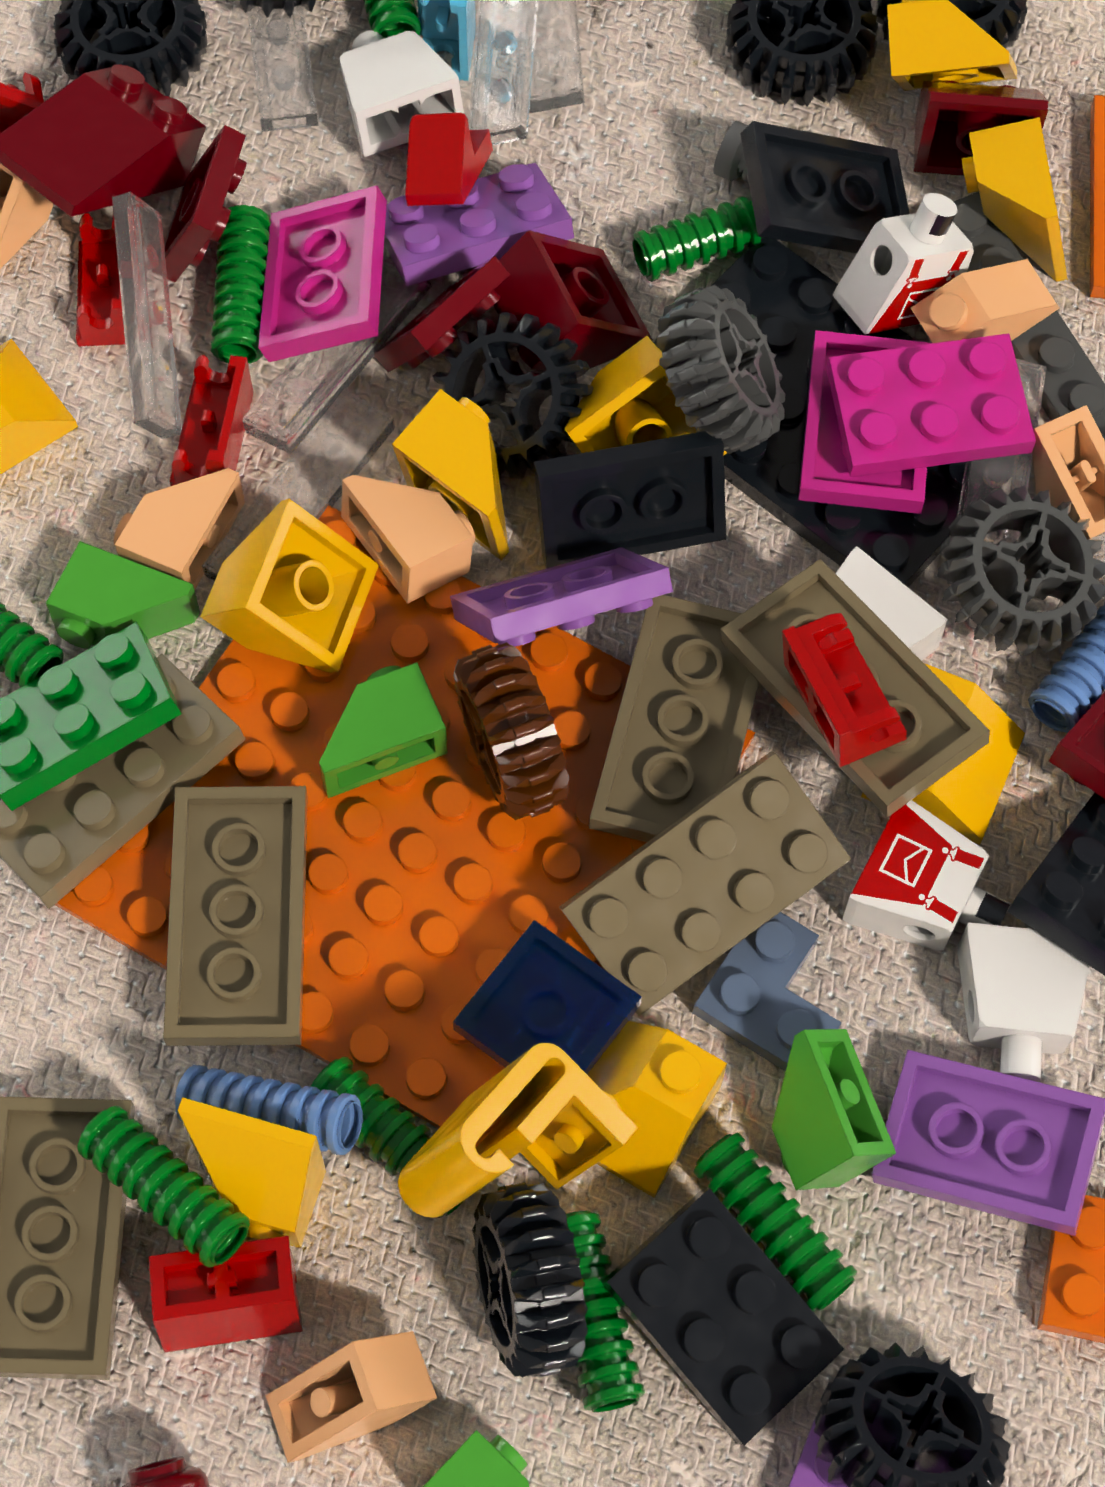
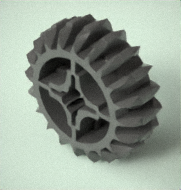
M712 285L705 289L698 288L676 298L675 303L665 307L663 317L658 319L660 335L657 336V346L662 352L659 364L665 369L668 378L666 386L672 389L676 398L675 406L680 407L684 412L686 424L689 427H695L697 432L706 431L709 435L715 436V438H722L724 451L728 454L738 450L743 452L758 446L761 442L766 441L768 437H771L772 434L780 430V421L784 419L785 409L782 405L785 402V393L780 387L782 374L777 370L774 361L776 354L771 352L767 335L763 334L758 327L757 317L747 312L745 302L740 298H735L729 289H720L716 285Z
M1025 485L1016 487L1009 495L1000 488L999 490L992 491L985 498V501L979 499L971 502L964 510L965 514L958 516L951 523L948 531L951 537H948L941 544L939 554L946 558L947 561L938 568L937 577L953 583L944 591L942 601H959L962 608L956 614L955 623L966 622L971 618L977 624V627L974 629V640H982L989 633L995 635L996 652L1000 650L1005 651L1013 642L1020 656L1032 653L1038 646L1043 652L1052 651L1061 644V640L1064 642L1066 640H1073L1082 632V625H1087L1095 618L1098 611L1095 604L1105 595V586L1098 581L1105 575V562L1097 560L1093 556L1101 549L1103 540H1087L1083 532L1089 527L1090 518L1080 519L1075 523L1068 516L1071 512L1072 501L1062 502L1055 508L1051 506L1049 490L1040 491L1031 499ZM997 531L1021 532L1020 537L1014 543L1001 540L996 545L984 541L987 534ZM1047 596L1060 599L1057 608L1044 612L1025 610L1026 604L1033 597L1042 600Z

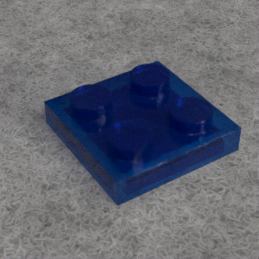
M534 920L454 1019L453 1030L504 1067H507L534 1045L551 1043L560 1047L588 1074L640 1007L642 996Z

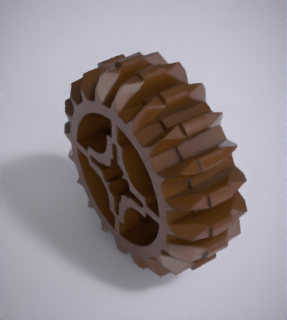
M507 642L495 647L488 645L471 651L472 655L457 660L453 674L455 680L454 687L464 718L463 723L467 728L470 743L474 748L478 764L483 770L486 782L490 785L494 798L499 802L501 810L515 820L529 815L533 818L549 812L553 806L561 804L567 799L569 775L565 767L567 761L561 749V740L554 726V718L549 712L546 698L538 686L537 678L532 674L529 663L523 658L521 652Z

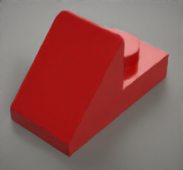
M464 113L416 114L412 116L409 126L405 193L407 206L464 204L493 151L489 129L470 130L467 116Z

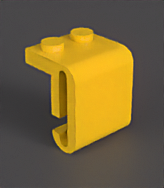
M539 1043L471 1093L401 1170L398 1178L399 1192L403 1201L415 1213L429 1218L439 1217L514 1165L510 1159L518 1153H521L557 1190L622 1147L638 1127L621 1110L618 1102L610 1094L602 1091L560 1047L551 1043ZM501 1115L500 1122L486 1136V1138L479 1144V1146L475 1148L477 1140Z

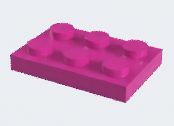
M377 185L271 213L258 345L259 350L268 362L378 336L387 200Z
M815 330L798 500L921 514L925 501L927 467L850 477L826 369L828 359L832 356L932 343Z
M1010 333L832 356L828 359L826 370L850 477L1027 454L1033 451L1036 438Z

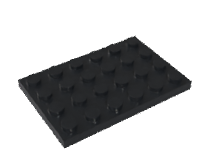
M762 237L761 243L752 245L712 284L720 289H729L735 298H740L745 302L747 312L757 317L758 327L763 334L767 335L771 352L776 354L774 361L777 370L782 374L780 387L785 393V402L782 403L785 414L784 419L780 421V430L772 434L771 437H768L766 441L761 442L760 445L743 452L738 450L730 454L726 453L724 455L725 479L839 566L843 564L850 552L858 546L909 587L939 555L941 544L948 537H951L948 533L951 523L958 516L965 514L964 510L971 502L979 499L985 501V498L992 491L999 490L1032 455V453L927 467L925 501L921 514L798 500L815 330L856 335L865 334L832 296L838 284L775 239ZM899 328L865 335L916 341Z

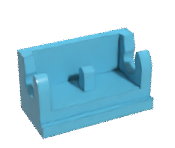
M417 0L418 18L422 28L420 35H423V40L436 53L440 51L451 53L453 55L451 68L456 72L459 80L468 81L476 34L475 0Z

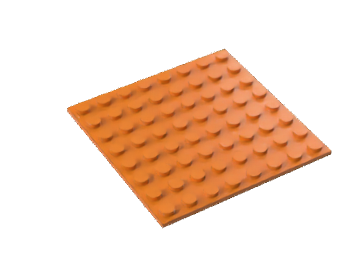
M328 505L318 520L374 560L343 520L341 511ZM378 567L338 672L329 673L253 651L232 640L199 689L240 727L246 740L191 787L306 786L308 805L302 1044L296 1046L327 1064H330L335 1059L348 1057L353 1062L352 1070L354 1072L363 1070L368 1074L369 1080L367 1083L370 1086L372 1084H379L384 1088L383 1097H394L399 1101L400 1107L412 1112L439 1129L471 1093L534 1045L551 1043L564 1050L609 977L559 906L647 843L589 828L592 807L631 666L570 633L558 629L556 626L535 632L536 639L530 643L515 646L521 652L523 658L528 661L530 670L536 676L538 686L546 698V704L551 716L554 718V726L561 740V749L567 761L565 767L569 775L568 797L563 803L553 806L549 812L533 818L529 815L515 820L501 810L499 802L494 798L490 785L486 782L483 770L478 764L474 748L470 743L467 728L463 723L464 718L454 687L455 680L453 674L457 660L472 655L471 651L488 645L492 647L498 645V643L488 640L454 618L450 596L482 586L461 576L407 604L381 568ZM417 662L445 724L448 753L328 798L323 787L319 761L356 685L365 682L371 674L384 667L400 666L403 668ZM747 729L740 760L755 737V732ZM174 802L55 904L57 907L167 970ZM501 1115L477 1140L475 1148L479 1146V1144L500 1122Z

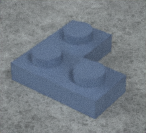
M782 912L732 947L694 1004L692 1012L697 1017L786 1071L793 1039L796 1034L804 1029H840L842 1022L787 989L816 946L819 935Z

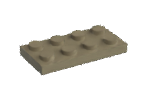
M819 559L720 629L721 642L838 765L784 665L782 630L792 626L798 628L824 616L842 613L848 623V626L844 629H850L861 655L891 707H895L907 731L906 740L840 767L888 818L989 743L990 730Z
M666 595L652 598L653 605L646 609L592 807L589 819L590 829L648 842L736 777L759 681L721 642L720 629L742 613Z
M160 654L157 660L182 712L181 715L13 811L0 798V858L48 909L53 907L171 805L175 800V787L193 786L246 740L240 727L163 654Z
M771 751L559 906V908L630 1006L640 1016L849 862L851 858L779 756Z
M306 786L175 787L163 1033L166 1046L302 1044L308 805Z
M0 1096V1377L110 1380L127 1196L123 1193L122 1186L118 1187L108 1180L107 1173H101L93 1167L92 1160L83 1158L78 1153L77 1146L85 1126L99 1112L109 1107L118 1105L128 1112L129 1119H134L135 1106L132 1100Z

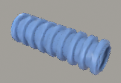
M1105 602L1104 606L1098 608L1095 618L1084 626L1083 633L1075 637L1072 647L1064 651L1061 661L1053 665L1050 675H1046L1039 684L1040 688L1035 689L1028 698L1029 706L1035 716L1051 729L1068 733L1091 708V704H1094L1101 697L1102 690H1105Z
M192 1065L185 1071L179 1081L175 1095L176 1113L182 1123L178 1108L183 1097L316 1135L320 1150L327 1151L329 1149L335 1155H346L351 1151L359 1138L363 1122L360 1100L355 1094L342 1093L339 1095L334 1090L324 1089L320 1091L317 1087L304 1086L302 1088L297 1083L286 1082L282 1084L280 1080L266 1079L264 1081L260 1076L248 1075L246 1077L243 1073H227L225 1070L211 1068L209 1070L206 1066Z

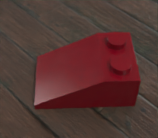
M117 64L110 68L82 74L1 132L0 163L70 217L184 186L185 180L192 169L206 126L187 113V108L183 103L172 97L164 96L145 82V77L138 70L126 65Z

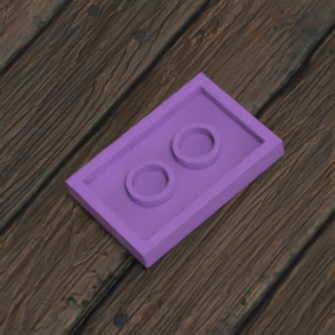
M535 162L528 165H510L503 168L499 173L478 178L464 204L407 206L405 195L393 199L386 205L384 245L405 285L409 286L479 266L494 256L499 260L528 230L565 240L573 239L574 231L571 216Z
M621 547L451 595L450 599L456 621L488 640L498 643V645L507 642L515 647L532 642L536 639L535 632L557 626L560 630L586 627L595 622V614L616 609V612L631 613L647 609L653 605L652 598L671 593L673 588L669 567Z
M907 1050L886 1122V1128L896 1154L873 1167V1183L1075 1236L1105 1120V1098Z

